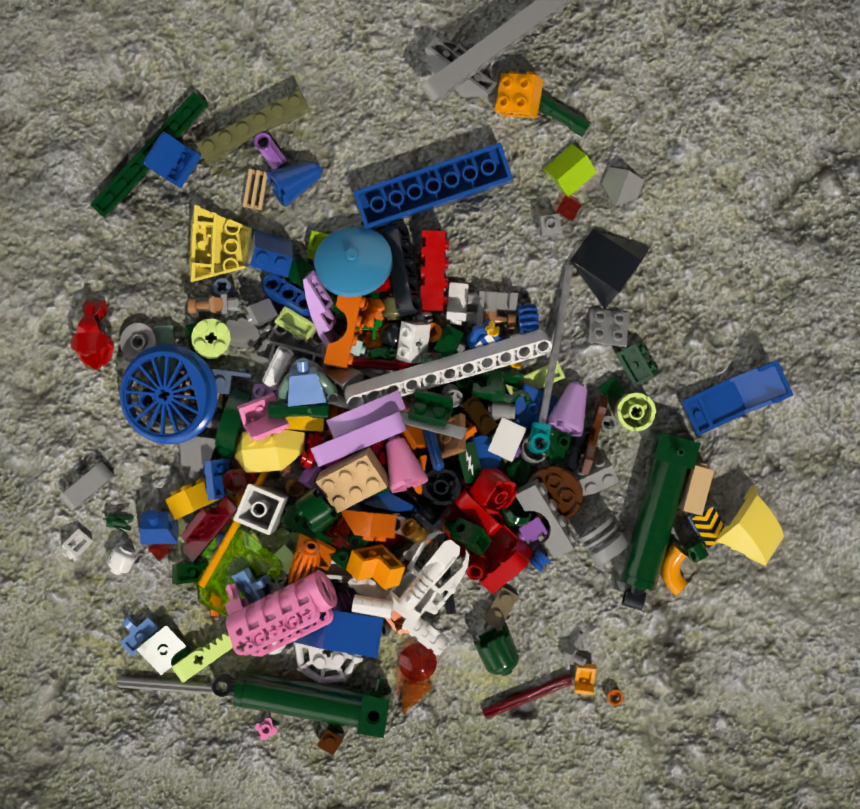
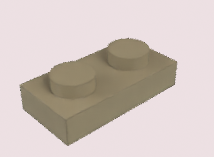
M502 586L483 620L500 629L519 595Z

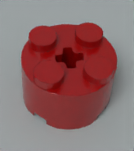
M497 468L483 469L474 485L470 488L473 498L491 514L499 513L498 510L502 507L504 509L509 507L515 499L517 491L515 490L516 484Z

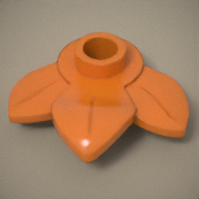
M366 298L364 308H360L359 315L362 316L360 327H357L358 330H362L364 326L374 327L375 313H380L385 309L382 300Z

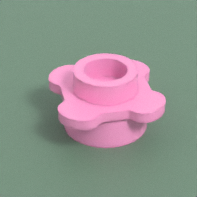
M269 717L255 725V729L259 731L262 740H267L269 736L276 735L278 732L277 727H275L272 719Z

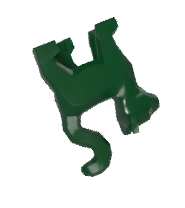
M511 367L505 370L497 368L473 375L474 381L486 382V386H479L478 383H473L472 396L476 395L479 398L492 402H514L519 397H522L525 404L528 405L531 402L530 394L527 391L520 390L519 382L523 378V374L517 368ZM505 384L519 390L508 395L505 392Z

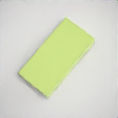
M284 306L275 319L277 325L305 342H308L316 331L312 321L287 306Z

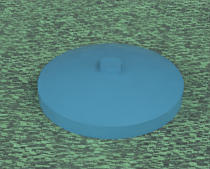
M347 227L331 233L321 242L314 258L315 271L321 284L330 292L345 297L363 296L378 289L389 277L393 264L391 249L385 238L376 231L365 229V227Z

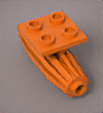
M300 533L288 572V585L318 571L319 567L328 571L332 562L331 556L335 553L336 548L332 547L329 543Z

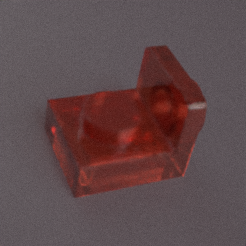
M339 516L333 521L326 536L332 540L331 544L338 548H342V546L350 548L351 546L346 541L351 528L346 520Z

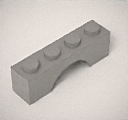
M537 478L519 487L516 497L525 511L538 512L548 520L551 531L546 537L545 545L555 559L574 550L577 539L574 532L569 531L566 526L567 521L565 517L557 511L555 501L549 498L544 483H540Z

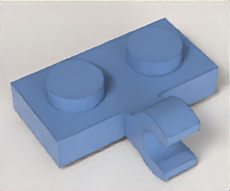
M247 567L231 576L243 596L248 599L249 605L266 597L261 588L271 582L268 575H264L256 580Z
M129 615L122 624L130 633L120 641V644L133 657L138 652L136 646L160 627L150 616L137 625L135 620Z

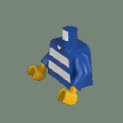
M489 319L482 325H475L466 339L469 350L504 340L499 333L500 327H495V322ZM523 361L511 364L513 368H520Z

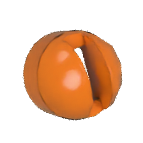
M611 690L607 695V700L611 705L616 706L622 703L623 695L618 690ZM610 696H619V700L610 699Z

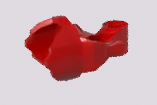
M104 300L84 301V316L77 325L76 334L71 337L70 346L77 352L80 360L86 366L91 367L93 370H99L110 361L114 350V341L101 329L99 324L106 317L107 306Z

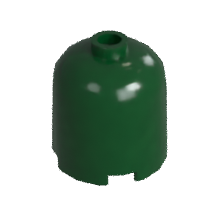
M503 626L500 631H496L493 628L479 635L480 640L478 642L474 641V645L486 670L493 675L507 676L511 674L519 662V654L509 628Z

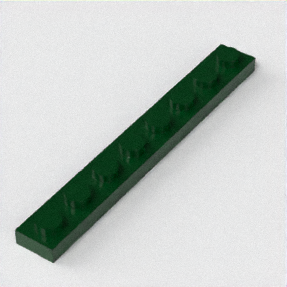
M193 91L90 206L106 219L151 170L144 165V160L160 134L166 132L178 141L209 105Z

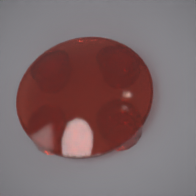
M415 643L407 646L401 652L399 668L407 679L417 682L424 681L435 672L437 659L431 648L428 649L422 643Z

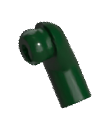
M383 345L368 349L367 355L370 359L381 357L393 360L397 356V351L394 348Z

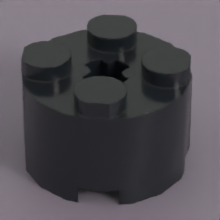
M443 461L444 468L440 471L433 469L431 465L426 473L428 481L422 484L425 497L434 501L436 505L444 506L451 504L458 497L463 486L464 477L462 471L456 463Z

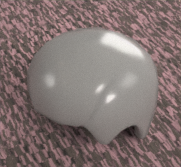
M530 435L526 436L520 444L522 458L529 463L543 461L546 456L534 454L528 449L527 442ZM536 438L535 446L538 448L542 441Z

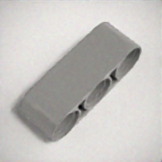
M100 462L61 494L60 498L71 511H74L115 476L103 462Z

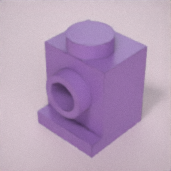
M537 515L533 516L527 525L517 526L520 530L517 532L519 538L526 542L537 540L541 537L540 533L542 532L545 535L548 534Z

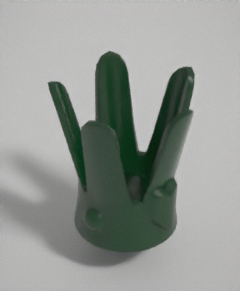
M110 512L108 517L103 518V520H106V527L116 528L128 534L122 529L131 530V527L126 522L120 520H132L134 517L131 514L117 515Z

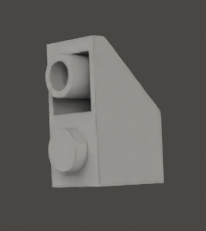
M270 298L246 307L248 312L245 313L249 322L259 327L276 319L279 315Z

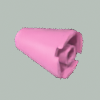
M400 436L389 438V442L386 443V454L391 492L406 491L409 487L413 486L415 488L428 481L427 474L406 440L400 438Z

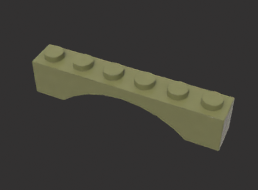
M297 90L196 143L204 160L211 164L225 157L259 133L294 121L309 113L310 110L301 92Z

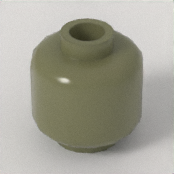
M389 293V297L382 299L385 305L382 315L388 321H401L402 317L397 311L394 293Z

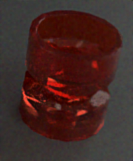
M239 466L225 473L223 485L229 493L239 494L246 490L248 484H255L257 476L256 473H246Z

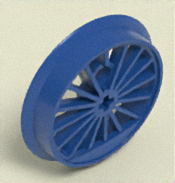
M163 344L142 351L129 363L122 376L120 403L125 418L137 433L156 443L179 444L196 437L211 421L217 405V385L210 367L198 354L179 345ZM165 356L164 382L156 360L157 357ZM170 357L179 359V363L169 381ZM150 360L152 361L158 382L144 367ZM184 364L188 373L173 385ZM140 369L154 386L135 377ZM190 377L192 385L176 390L182 382ZM133 381L154 392L132 390ZM190 388H194L195 396L177 394ZM169 392L170 395L164 398L163 394ZM131 394H141L137 403H132ZM147 395L151 396L153 400L150 406L145 403ZM176 398L196 399L198 410ZM175 403L197 414L192 423ZM140 405L145 410L138 416L134 406ZM172 407L187 424V427L181 431L178 428ZM156 408L147 426L141 418L151 409ZM162 408L160 431L152 429V426ZM167 410L174 433H165Z

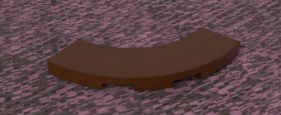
M605 395L600 396L594 413L592 428L590 427L587 438V446L581 467V473L585 475L589 474L592 466L598 435L607 410L608 396Z

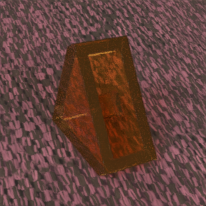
M403 680L402 712L405 714L433 688V684L430 681Z

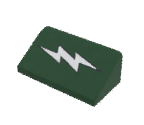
M475 441L466 442V451L458 453L465 484L476 481L482 471Z

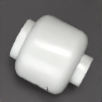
M120 545V547L113 548L107 559V564L110 567V571L114 574L128 573L135 562L136 556L130 547Z

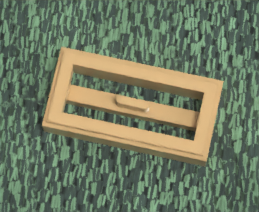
M249 169L243 201L244 208L262 211L268 180L267 172ZM253 174H254V175H256V176H255L253 194H252L251 204H248V202H249V196H250V190H251V184H252V178H253ZM260 176H263L259 204L257 206L255 202Z

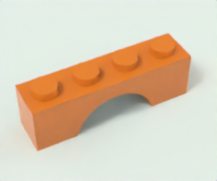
M338 295L336 307L347 318V330L341 339L327 344L324 364L348 369V365H352L354 354L351 353L352 346L357 344L358 335L355 332L356 327L361 325L362 316L359 313L360 308L365 306L366 297Z

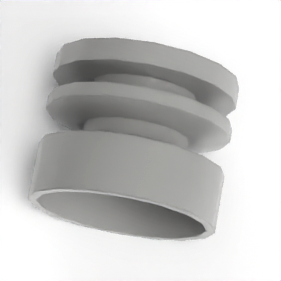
M610 515L596 520L578 536V540L581 543L585 542L583 545L585 549L594 546L589 555L597 566L613 559L629 545V541L622 532L613 535L618 525L616 523L611 524L613 518Z

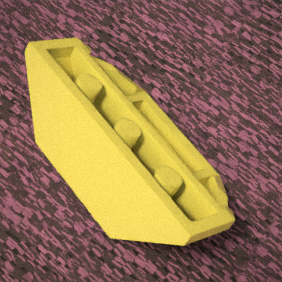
M284 430L280 433L270 434L262 440H252L247 431L242 432L238 437L234 458L246 473L280 471L305 451L306 434L304 432Z

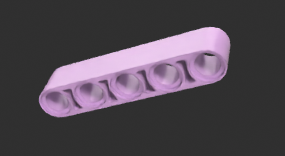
M396 412L311 448L318 467L406 431L407 428L400 412Z

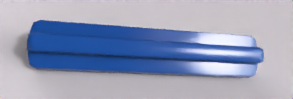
M422 429L433 469L440 471L444 468V462L435 432Z

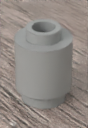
M503 401L492 402V405L488 404V412L494 420L501 421L502 417L509 421L510 419L514 420L515 404Z

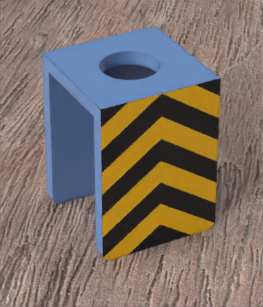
M706 505L702 516L693 513L687 516L705 547L710 548L718 543L715 540L725 526L714 507Z

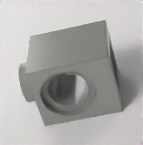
M560 214L540 216L538 220L541 238L560 236L562 234Z

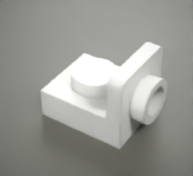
M78 528L62 544V554L69 560L77 561L79 556L93 541Z

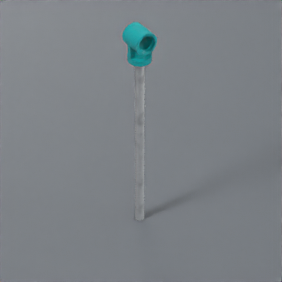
M566 265L539 422L532 423L530 438L527 442L528 449L534 454L542 453L550 446L551 425L546 424L572 280L574 268L572 265ZM536 438L540 439L543 443L541 449L535 446Z

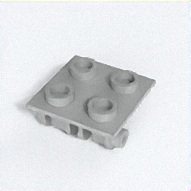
M591 308L587 341L591 344L598 343L608 346L627 347L629 313Z

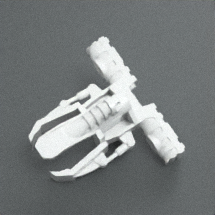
M439 528L428 532L424 542L414 543L409 550L404 551L400 562L403 563L406 558L409 561L407 564V569L409 570L402 575L399 586L392 587L390 591H386L373 578L357 581L352 576L348 581V586L351 589L354 588L356 593L361 596L394 601L393 609L405 618L402 629L408 630L411 636H415L428 649L431 648L435 655H440L450 639H447L433 624L423 620L421 615L424 611L432 614L438 613V610L446 603V600L456 592V587L464 576L469 562V552L465 547L463 563L441 585L437 583L460 554V546L450 539L441 544L422 569L414 565L428 540L444 533V530ZM445 590L448 591L436 604L433 602L437 592L441 595Z

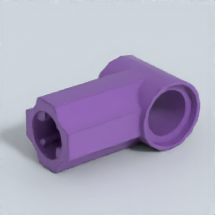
M259 133L255 137L254 143L273 170L280 169L288 162L267 133ZM262 138L269 140V144L266 147L259 146V141Z

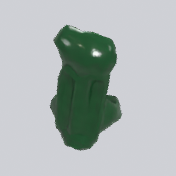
M519 460L508 465V478L516 484V491L519 487L527 484L528 477L532 472V465L527 461ZM515 497L509 507L506 509L502 507L505 524L509 527L515 525L524 526L531 520V511H525L517 497Z

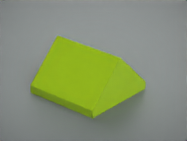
M573 144L543 168L544 172L567 198L597 173L587 154Z

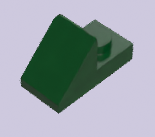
M181 561L179 564H173L172 584L199 582L208 567V562Z

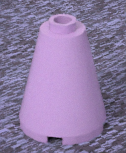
M579 381L568 384L548 416L546 424L548 423V425H551V428H555L558 432H571L570 436H582L587 398L585 384Z

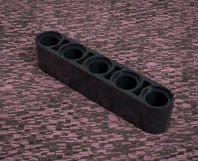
M398 222L386 227L383 230V237L388 242L392 253L393 264L390 275L396 308L401 317H407L422 310V300L409 231L404 222Z

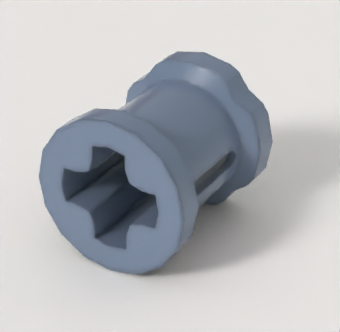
M220 278L214 283V291L218 295L227 294L230 296L233 293V284L227 279ZM220 285H226L227 291H221Z

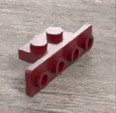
M225 496L215 509L202 508L199 510L193 521L185 527L184 532L180 535L184 541H188L183 547V551L191 562L197 561L237 512L238 507L230 496Z

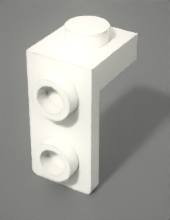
M451 282L449 285L446 321H450L452 325H461L462 322H466L468 284Z

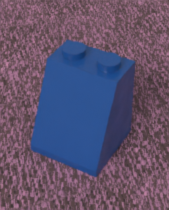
M254 230L244 267L278 277H288L293 260L292 241Z

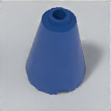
M308 161L267 172V179L274 188L272 191L282 206L287 207L321 178L322 169L318 163Z

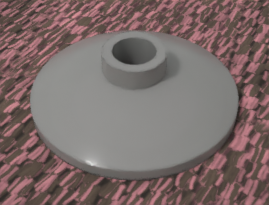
M143 323L129 325L124 329L120 338L121 350L130 360H133L142 351L157 344L154 331ZM141 339L143 340L142 346L139 345Z

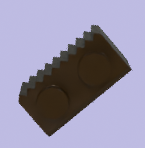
M467 395L463 398L461 404L455 407L457 411L465 415V419L475 425L477 429L475 435L485 436L497 427V423L476 395Z

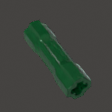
M543 92L541 93L538 111L552 117L574 133L583 137L591 122L560 105Z
M269 401V419L301 416L329 418V401H326V403L289 407L285 401Z

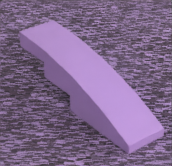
M313 270L303 279L305 296L315 328L327 349V344L340 339L333 328L337 321L329 309L333 302Z

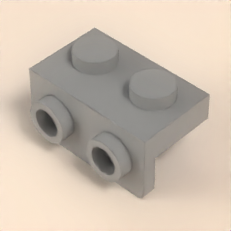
M607 456L593 461L588 475L581 473L582 466L572 471L581 482L584 498L619 482Z

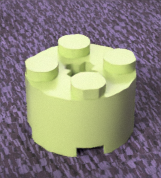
M213 318L200 321L194 327L191 335L194 350L201 357L207 359H214L223 355L227 351L231 340L228 327L220 320ZM209 334L216 337V340H213L211 344L208 343V340H205V337H209Z
M629 393L618 400L614 413L620 426L627 430L641 431L652 425L656 408L650 397L641 393ZM633 407L639 409L636 417L631 414Z

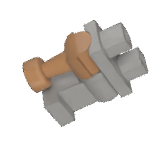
M479 291L478 293L468 294L467 305H477V313L466 312V322L482 325L489 319L495 322V325H507L508 329H515L516 314H508L507 317L498 316L497 310L516 311L518 293Z
M221 294V298L216 296L188 298V312L191 314V318H201V313L213 312L218 315L232 316V311H242L241 299L231 298L227 294Z

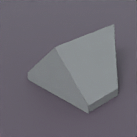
M608 167L601 185L614 206H618L637 199L644 180L630 170Z

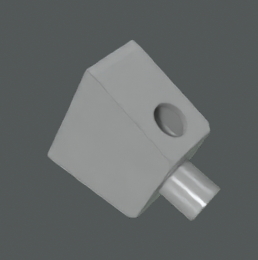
M197 435L186 442L180 443L181 465L190 467L189 478L200 479L201 470L204 468V461L214 460L216 438Z

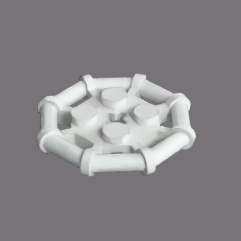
M293 642L298 672L301 671L316 683H346L359 663L363 662L361 655L334 651L331 653V656H327V654L323 653L324 649ZM303 648H307L309 651L310 660L306 662L304 660ZM347 658L352 659L346 670L343 671L341 666ZM313 664L321 670V675L319 676L307 666ZM337 670L340 674L324 677L325 671Z

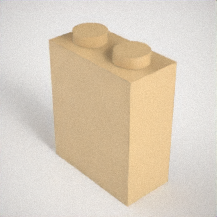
M695 462L694 470L688 469L678 509L703 515L714 470L709 469L710 465Z

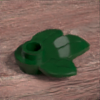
M551 428L550 446L546 451L539 454L549 456V463L551 466H554L564 459L565 451L571 446V437L565 432H558L555 428ZM564 438L565 443L561 445V439ZM541 442V444L538 446L539 449L542 448V445H543L542 442Z

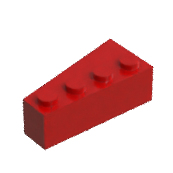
M422 230L421 311L443 312V307H447V296H444V288H448V277H444V269H448L449 257H445V250H449V238H445L446 231Z

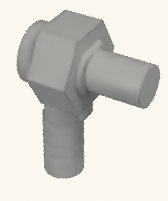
M577 633L572 646L565 648L562 653L563 660L571 665L577 663L584 666L586 663V659L579 656V646L584 638V635L581 633Z

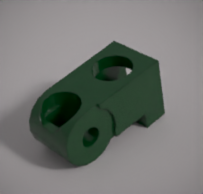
M699 536L681 545L687 553L689 560L694 563L709 556Z

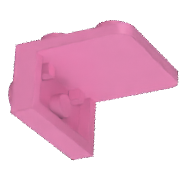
M274 393L237 406L243 427L252 440H262L270 434L283 432L289 427L286 418L269 419V401H277Z

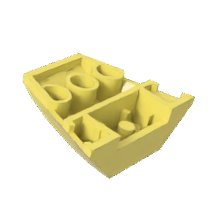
M194 205L190 235V281L194 282L247 268L244 266L251 244L252 229Z
M753 484L743 498L745 500L744 504L730 525L723 528L715 541L729 546L732 550L743 553L746 557L762 565H766L782 541L784 534L779 522L764 502L755 484Z

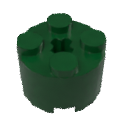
M312 487L295 501L297 505H295L294 509L301 517L305 516L308 519L307 525L315 533L324 530L339 516L336 512L332 514V506L321 493L316 494L317 489Z

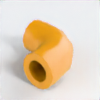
M673 542L665 553L661 573L664 583L676 596L688 584L680 572L681 563L688 555L681 546Z

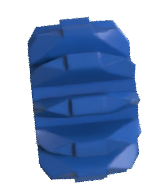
M523 304L518 306L516 319L519 334L522 335L539 330V315L536 305Z

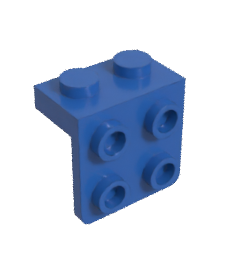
M162 132L145 158L144 165L167 181L182 188L197 165L201 155L184 146L166 132Z

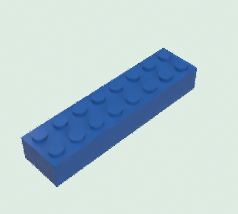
M500 142L354 191V195L365 229L372 230L510 184L513 181V177Z

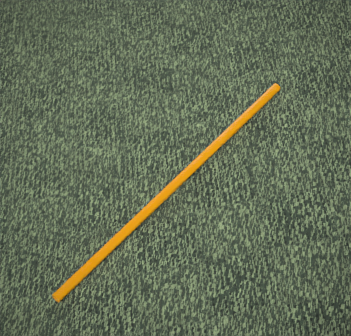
M270 471L261 472L254 485L262 486ZM233 521L198 583L201 587L205 588L241 523Z

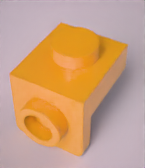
M585 663L584 666L576 665L574 676L575 693L583 695L594 694V680L597 670L595 664Z

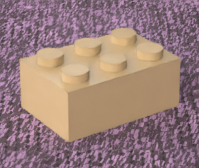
M370 446L319 472L316 483L335 512L339 513L387 488L389 476Z

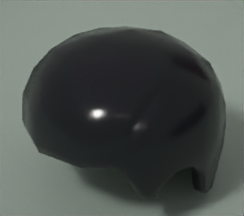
M401 321L387 322L380 331L382 343L396 350L398 349Z

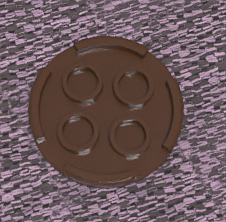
M545 466L531 475L527 483L537 478L540 483H544L549 498L555 501L557 511L566 520L579 510L583 500V488L573 472L561 466ZM532 511L535 515H537V516L540 517L541 519H546V517L543 516L542 514H540V513H538V512H535V511Z

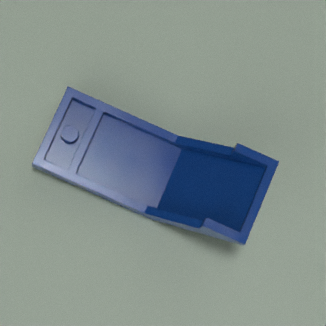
M774 360L722 381L680 401L695 435L699 436L746 413L793 396V392L778 360Z
M332 610L334 616L331 623L293 641L319 649L378 658L384 618ZM322 612L323 615L319 619H324L326 613Z

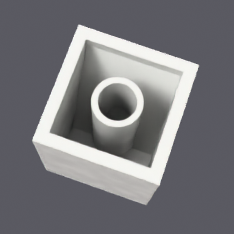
M248 484L233 520L271 535L277 529L290 495L274 488Z

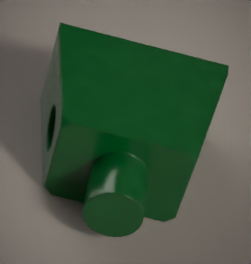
M448 322L432 354L439 358L453 355L466 330Z
M461 517L456 522L449 519L444 526V529L449 531V534L456 543L481 557L492 541L484 528Z

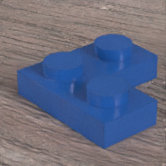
M231 458L204 461L208 500L225 497L223 478L233 477Z

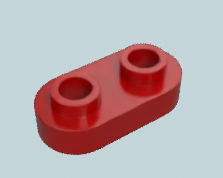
M314 431L313 434L310 433L306 440V444H308L307 449L303 451L300 457L302 467L309 470L312 468L315 458L311 448L321 444L323 433Z

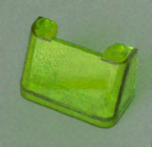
M238 529L205 588L198 585L206 568L199 575L196 582L198 603L227 617L228 613L225 604L229 603L230 600L226 587L229 584L235 583L231 576L248 567L256 580L264 575L273 578L281 573L283 568L282 561L248 532ZM238 588L240 597L245 598L241 593L240 589Z

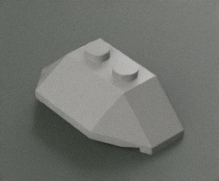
M435 37L425 48L434 74L441 71L467 51L458 43L441 40L438 37ZM486 66L455 90L464 97L488 96L498 83L494 80L489 66Z

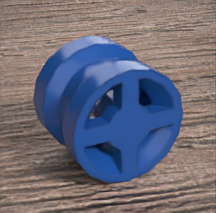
M537 548L529 562L542 572L544 566L549 564L551 560Z

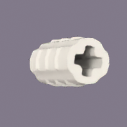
M278 346L262 379L264 384L269 387L278 388L294 355L290 349Z
M355 594L352 612L391 619L394 601Z

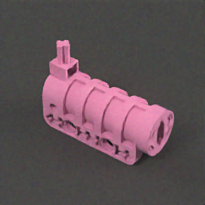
M320 570L250 605L248 599L240 597L237 584H229L226 587L230 600L229 603L225 604L228 613L226 627L236 654L245 656L251 654L252 656L261 657L331 623L334 616L332 608L337 604L336 592L330 579ZM322 612H325L324 619H319L323 615ZM243 643L246 644V646L244 647V650L241 649V646H243Z

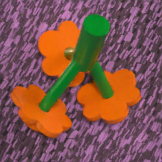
M382 312L375 313L374 327L364 326L362 330H372V332H367L366 337L363 338V342L366 343V347L369 349L383 344L380 340V332H376V330L379 331L381 326L386 324V319L382 317ZM356 327L355 334L358 335L359 338V334L362 333V330H358V328Z

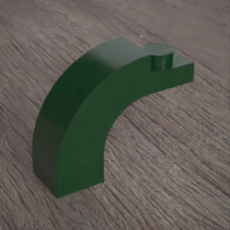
M233 388L218 427L215 439V454L233 459L242 426L237 406L249 402L252 393Z

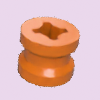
M429 323L431 324L429 342H436L442 335V329L436 323Z

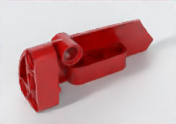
M463 480L461 492L453 501L450 507L452 511L445 519L446 522L449 519L456 522L461 517L484 528L492 540L482 557L467 549L469 552V562L466 573L471 580H479V583L493 594L527 566L533 550L505 524V519L500 513L491 514L487 512L473 498L470 493L471 486L465 484ZM444 529V531L446 532V534L448 535V537H449L452 541H454V539H453V538L451 537V535L449 534V531H447V530ZM456 543L460 546V556L463 559L465 556V547Z

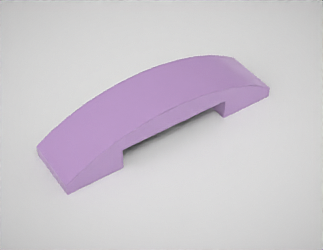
M399 390L326 421L333 438H337L406 409Z

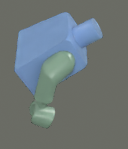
M300 358L296 360L297 369H291L289 375L284 377L278 390L277 401H287L288 407L326 403V397L330 399L329 396L332 394L338 397L336 386L332 384L323 372H319L317 367H309L307 358Z

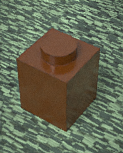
M328 724L319 738L317 746L334 755L345 733Z

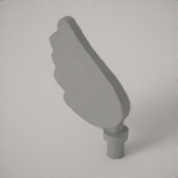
M239 318L237 321L228 320L225 323L230 331L231 340L229 346L241 348L254 347L261 338L268 337V334L273 331V326L270 323L263 329L260 328L258 330L255 324H251L245 318ZM210 337L209 342L213 343V340H216V337Z

